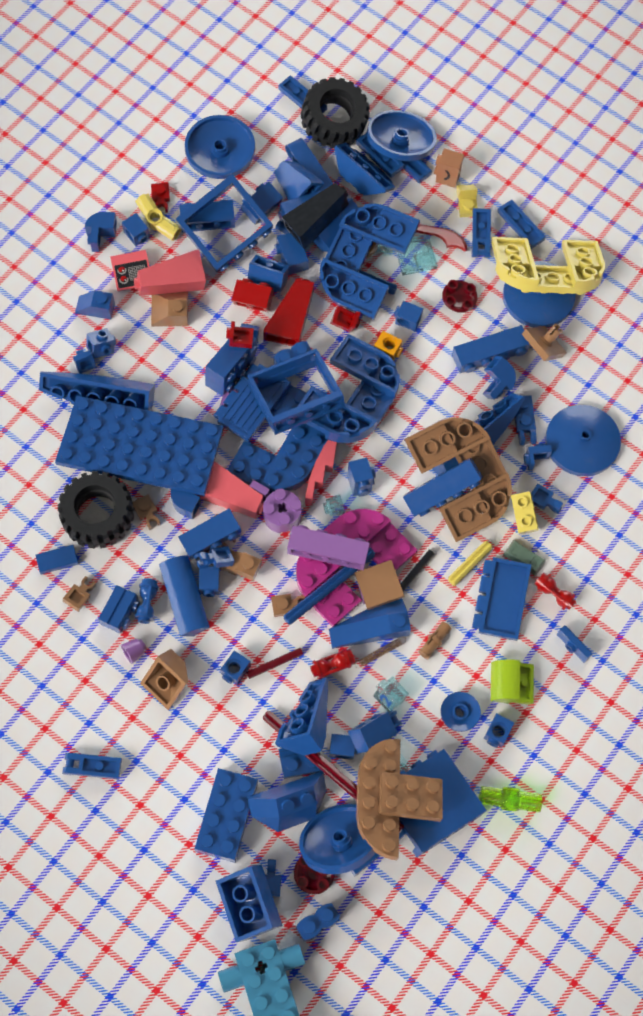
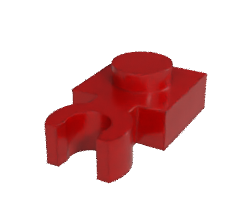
M169 183L151 184L152 200L158 209L164 207L165 213H168L167 202H170Z

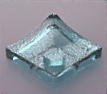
M429 235L414 236L405 255L396 251L402 276L437 269L438 265Z

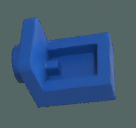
M540 443L528 447L526 454L523 456L524 464L528 466V471L533 470L534 460L549 459L552 453L551 445Z

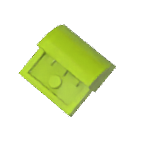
M514 659L491 662L490 701L506 704L512 702L526 705L534 704V664L521 663L520 660Z

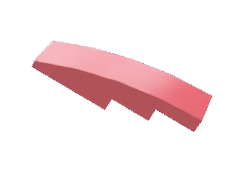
M328 440L323 446L309 478L305 505L312 506L315 488H323L325 472L333 473L337 442Z

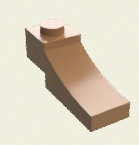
M230 550L234 558L233 566L219 567V569L254 581L262 565V560L245 552L241 553Z

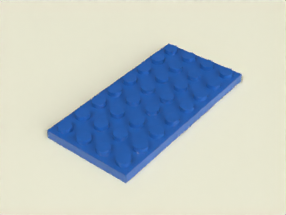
M77 396L55 463L59 466L87 472L98 471L99 474L107 472L111 477L116 476L121 479L205 496L224 428L218 424Z

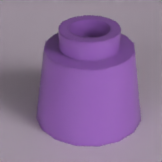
M133 639L121 644V649L131 664L145 654L144 650L147 649L142 639Z

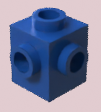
M108 328L87 333L86 347L91 351L94 359L114 353L116 338L113 334L111 335Z

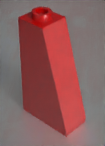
M308 279L295 280L265 326L263 340L288 346L301 342L314 293V282Z

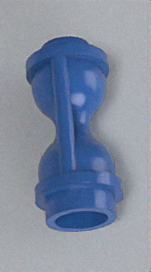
M145 578L139 584V593L143 603L137 608L135 618L138 619L139 623L149 624L150 621L154 620V609L151 606V600L155 598L159 586L156 580Z

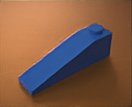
M403 599L365 610L329 629L332 649L401 638V636L407 637L411 632L408 612Z
M327 677L309 682L299 698L300 704L289 713L291 718L288 723L282 724L275 742L277 747L304 756L322 751L327 728Z

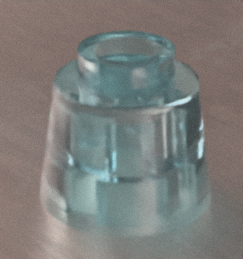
M340 494L326 499V502L323 503L325 514L335 516L345 513Z

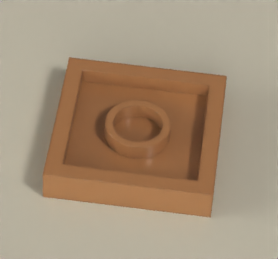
M392 560L366 568L364 571L355 572L367 610L405 598Z

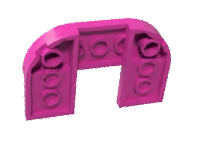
M356 509L348 511L324 529L328 534H343L347 538H362L366 540V542L370 543L369 547L375 552V557L372 560L377 565L392 560L395 571L418 551L391 524V520L387 516L375 510ZM299 556L296 566V580L301 594L306 598L336 574L335 572L342 566ZM343 582L313 606V608L334 627L354 610L362 600Z

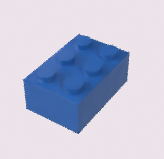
M253 337L252 349L229 346L228 339L206 365L205 386L221 396L226 391L231 392L235 382L244 376L247 367L256 361L257 339Z
M262 864L249 866L216 880L236 943L247 941L283 926Z

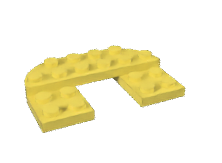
M492 237L491 244L496 260L495 270L500 280L520 289L524 293L541 292L582 295L597 288L602 281L605 262L598 241L562 240L561 246L567 266L535 265L528 238Z

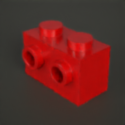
M237 279L231 301L234 305L269 313L274 290L267 283L260 282L259 285L253 283L250 279Z

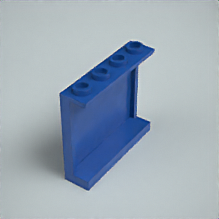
M445 749L437 752V750L431 752L426 756L427 760L423 762L418 760L410 766L411 770L407 772L402 770L400 774L442 779L443 819L441 822L399 817V822L404 826L403 830L415 846L412 852L416 858L487 811Z

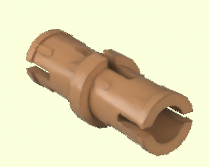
M441 622L436 631L428 636L427 642L418 653L423 658L429 660L433 652L438 647H441L442 641L452 628L447 623Z

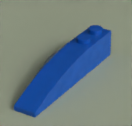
M41 371L39 390L56 398L68 400L73 405L76 397L81 396L151 411L154 403L155 384L100 375Z
M511 393L492 406L493 410L477 415L479 419L474 422L479 424L488 433L493 445L514 419L525 398L524 396ZM454 457L432 469L440 475L458 465V462Z

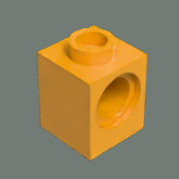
M382 331L374 345L375 348L389 355L393 361L396 357L399 358L403 352L402 340L385 331ZM386 346H392L393 349H387Z

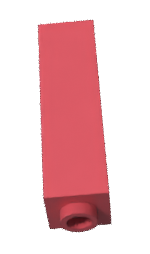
M194 250L141 269L137 273V278H134L135 289H138L139 296L204 290L206 283L199 250Z
M214 462L205 496H197H200V499L227 509L230 508L232 511L257 519L258 514L263 513V495L217 462Z

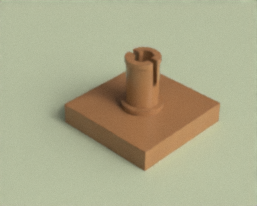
M554 324L549 331L545 326L526 329L522 333L543 361L562 358L567 353L556 340L563 333L562 329L558 330L560 326Z

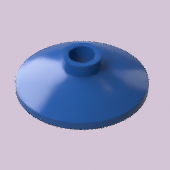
M454 692L444 699L440 713L447 727L454 731L465 732L476 726L480 719L481 709L478 701L472 695L465 692ZM461 710L463 712V716H458L456 714V711Z

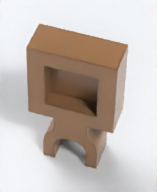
M149 494L133 501L134 510L140 521L146 518L149 530L152 529L151 521H156L158 526L161 525L159 519L153 515L158 511Z
M87 576L82 579L80 587L74 584L63 597V602L77 612L90 599L91 594L88 592L92 591L96 586L94 581L89 586L85 584L88 580Z
M291 594L272 596L274 617L284 616L300 600L305 599V596L301 595L295 599H291Z

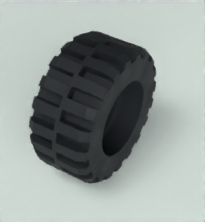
M330 77L329 80L324 78L319 83L316 82L312 85V88L306 94L301 108V123L303 128H306L305 132L307 135L313 137L312 140L317 143L318 141L321 143V146L326 147L328 145L334 149L336 145L343 143L352 145L355 140L361 137L370 116V106L366 102V95L361 93L360 87H355L351 81L346 82L344 78H339L338 80L336 77ZM323 104H337L347 111L350 120L342 123L333 122L323 115L320 107Z
M92 471L91 475L83 473L81 478H73L71 480L72 484H66L63 488L65 493L60 494V503L58 504L59 518L69 537L73 541L77 540L79 545L84 547L85 544H88V547L95 549L96 545H99L100 548H106L108 543H111V545L116 544L117 538L123 539L126 536L125 530H130L131 522L134 520V506L126 485L120 482L118 477H110L107 472H102V475H100L98 471ZM93 497H105L114 503V510L110 517L103 522L87 523L81 520L78 515L82 504Z

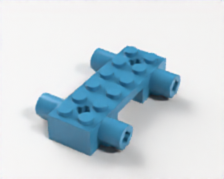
M275 939L234 953L238 965L218 971L224 993L245 986L253 1016H299L285 972L305 965L299 943L278 950ZM260 962L268 966L264 974H260V971L256 972L255 968L258 967Z

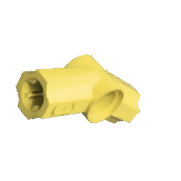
M142 194L135 200L152 230L160 232L171 241L178 238L182 229L162 214L149 194ZM153 218H159L156 222L151 221Z

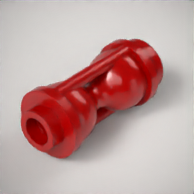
M543 573L534 584L538 587L537 590L555 596L556 602L562 607V610L566 608L570 610L576 603L574 599L576 595H572L567 590L557 588L556 581L550 574Z
M343 649L336 654L312 661L313 665L310 666L313 677H318L320 680L322 677L351 668L356 663L350 649Z

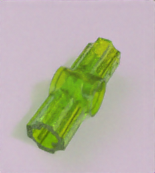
M481 786L479 792V800L483 805L500 807L506 811L524 810L541 812L542 794L523 792L513 787H503L501 789Z

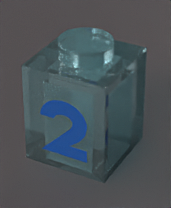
M392 676L389 680L383 679L376 686L377 691L373 697L390 713L402 704L409 693Z

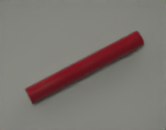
M301 648L293 650L247 671V676L249 679L302 656L303 651Z

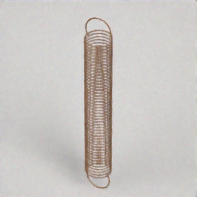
M396 639L391 642L392 644H387L386 646L388 647L383 646L374 651V654H368V656L358 661L361 662V665H366L369 663L368 660L370 662L371 660L374 661L377 659L376 657L382 656L381 653L384 655L389 650L392 651L395 649L394 647L400 646L398 643L401 644L402 642H397L401 640Z

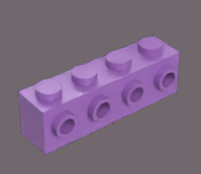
M298 525L292 526L287 554L364 571L370 543L362 538L351 539L343 534L333 535L328 534L325 530L317 529L315 531L310 530L306 526Z

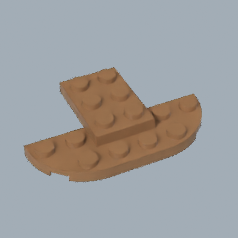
M388 739L372 746L366 752L359 765L356 821L361 837L367 841L374 852L387 859L397 861L399 858V817L441 822L443 819L442 779L400 774L401 739Z

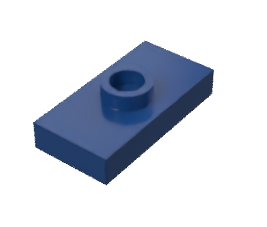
M564 625L556 635L565 643V647L570 653H575L583 663L591 657L592 652L567 626Z

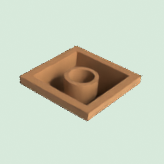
M188 292L152 295L151 327L188 326Z
M172 649L157 656L140 682L167 710L171 709L188 684L185 661Z

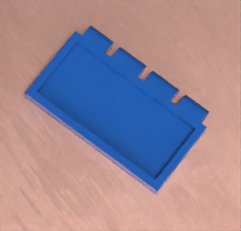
M251 364L244 375L247 377L250 374L266 369V367L261 364L258 366ZM242 376L234 387L235 391L232 390L223 401L227 407L220 405L213 416L218 419L217 423L249 442L266 420V417L250 389L248 379ZM283 379L259 389L270 411L274 409L291 386L290 381Z
M493 557L492 561H484L482 574L489 577H481L479 593L486 594V596L478 595L475 611L481 612L482 615L474 614L472 628L479 629V634L518 641L531 564Z

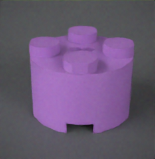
M277 489L275 492H272L267 496L263 504L265 524L276 533L291 532L292 526H298L301 521V501L294 493L284 489Z

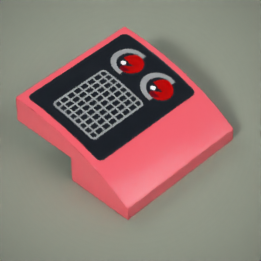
M146 250L110 256L117 291L134 289V278H137L138 271L150 267Z

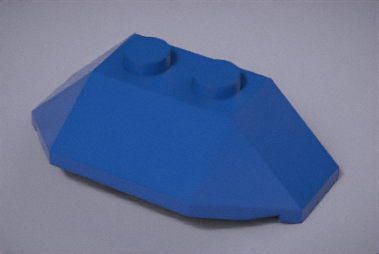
M347 143L335 146L334 150L339 174L344 177L346 182L353 185L360 194L364 196L381 194L395 189L396 186L392 180L365 155L351 148Z
M321 771L247 797L251 816L277 832L310 821L317 815L327 792L324 772Z

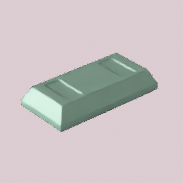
M515 540L511 542L503 554L512 561L531 564L530 573L534 576L537 575L546 561Z

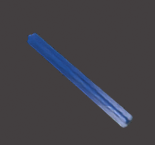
M370 547L366 563L375 557V552ZM344 566L283 616L285 622L289 625L294 623L357 572L358 569Z

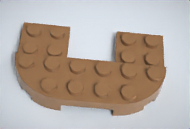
M449 417L441 419L405 438L404 441L421 474L454 457L458 464L472 457L483 476L479 481L481 484L471 489V491L438 507L455 542H458L493 524L505 513L512 495V485L509 474L506 472L488 433L474 421L460 417Z

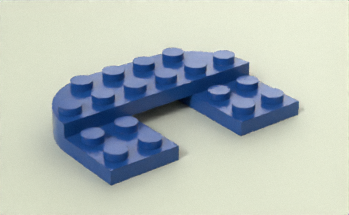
M365 204L363 207L356 210L353 209L347 213L341 220L339 230L320 266V280L330 300L342 308L345 307L354 312L359 311L361 315L375 320L390 287L359 273L373 242L405 255L418 229L420 220L381 204Z
M347 334L331 357L330 364L362 381L348 402L345 403L344 408L305 423L323 432L326 439L338 443H352L368 437L376 429L394 402L400 383V374H398L396 364L389 355ZM311 386L298 406L328 394Z
M291 385L271 411L272 415L276 416L296 408L307 392ZM304 423L290 430L277 455L244 440L227 470L248 485L255 480L270 489V494L277 489L288 491L294 489L295 491L310 478L314 464L328 439L325 438L323 432Z

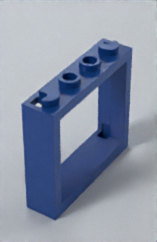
M233 174L224 179L176 218V223L216 272L220 270L223 272L229 268V263L232 260H239L247 248L250 250L258 244L257 240L262 236L266 238L273 228L271 221ZM234 186L265 225L217 262L186 223Z
M317 348L247 376L250 389L275 435L345 407L343 393ZM316 367L331 394L273 416L259 389Z

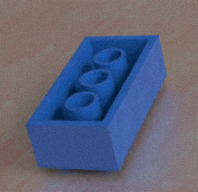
M218 768L194 848L195 852L236 863L250 814L247 797L256 793L258 779Z

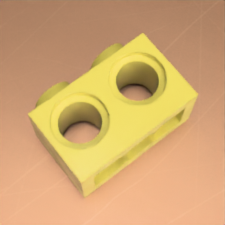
M531 492L511 495L518 533L522 535L539 531Z

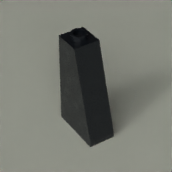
M335 182L282 216L286 229L303 249L308 247L349 205L346 189L340 187Z

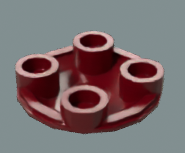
M450 280L443 289L442 300L450 310L457 313L470 311L475 307L478 300L476 286L473 283H467L462 280Z
M302 856L296 862L294 880L303 892L311 895L321 894L333 884L335 874H323L311 869L305 863Z

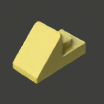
M474 184L457 185L460 218L472 217L473 208H477L476 197L478 189Z

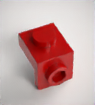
M337 306L330 324L350 333L353 329L358 328L361 322L359 318L361 312L353 313Z
M231 321V328L227 327L226 339H229V346L252 349L254 328L235 327V321Z

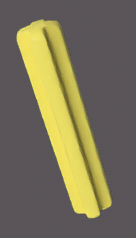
M484 541L448 577L449 583L456 586L492 550V545L488 541Z

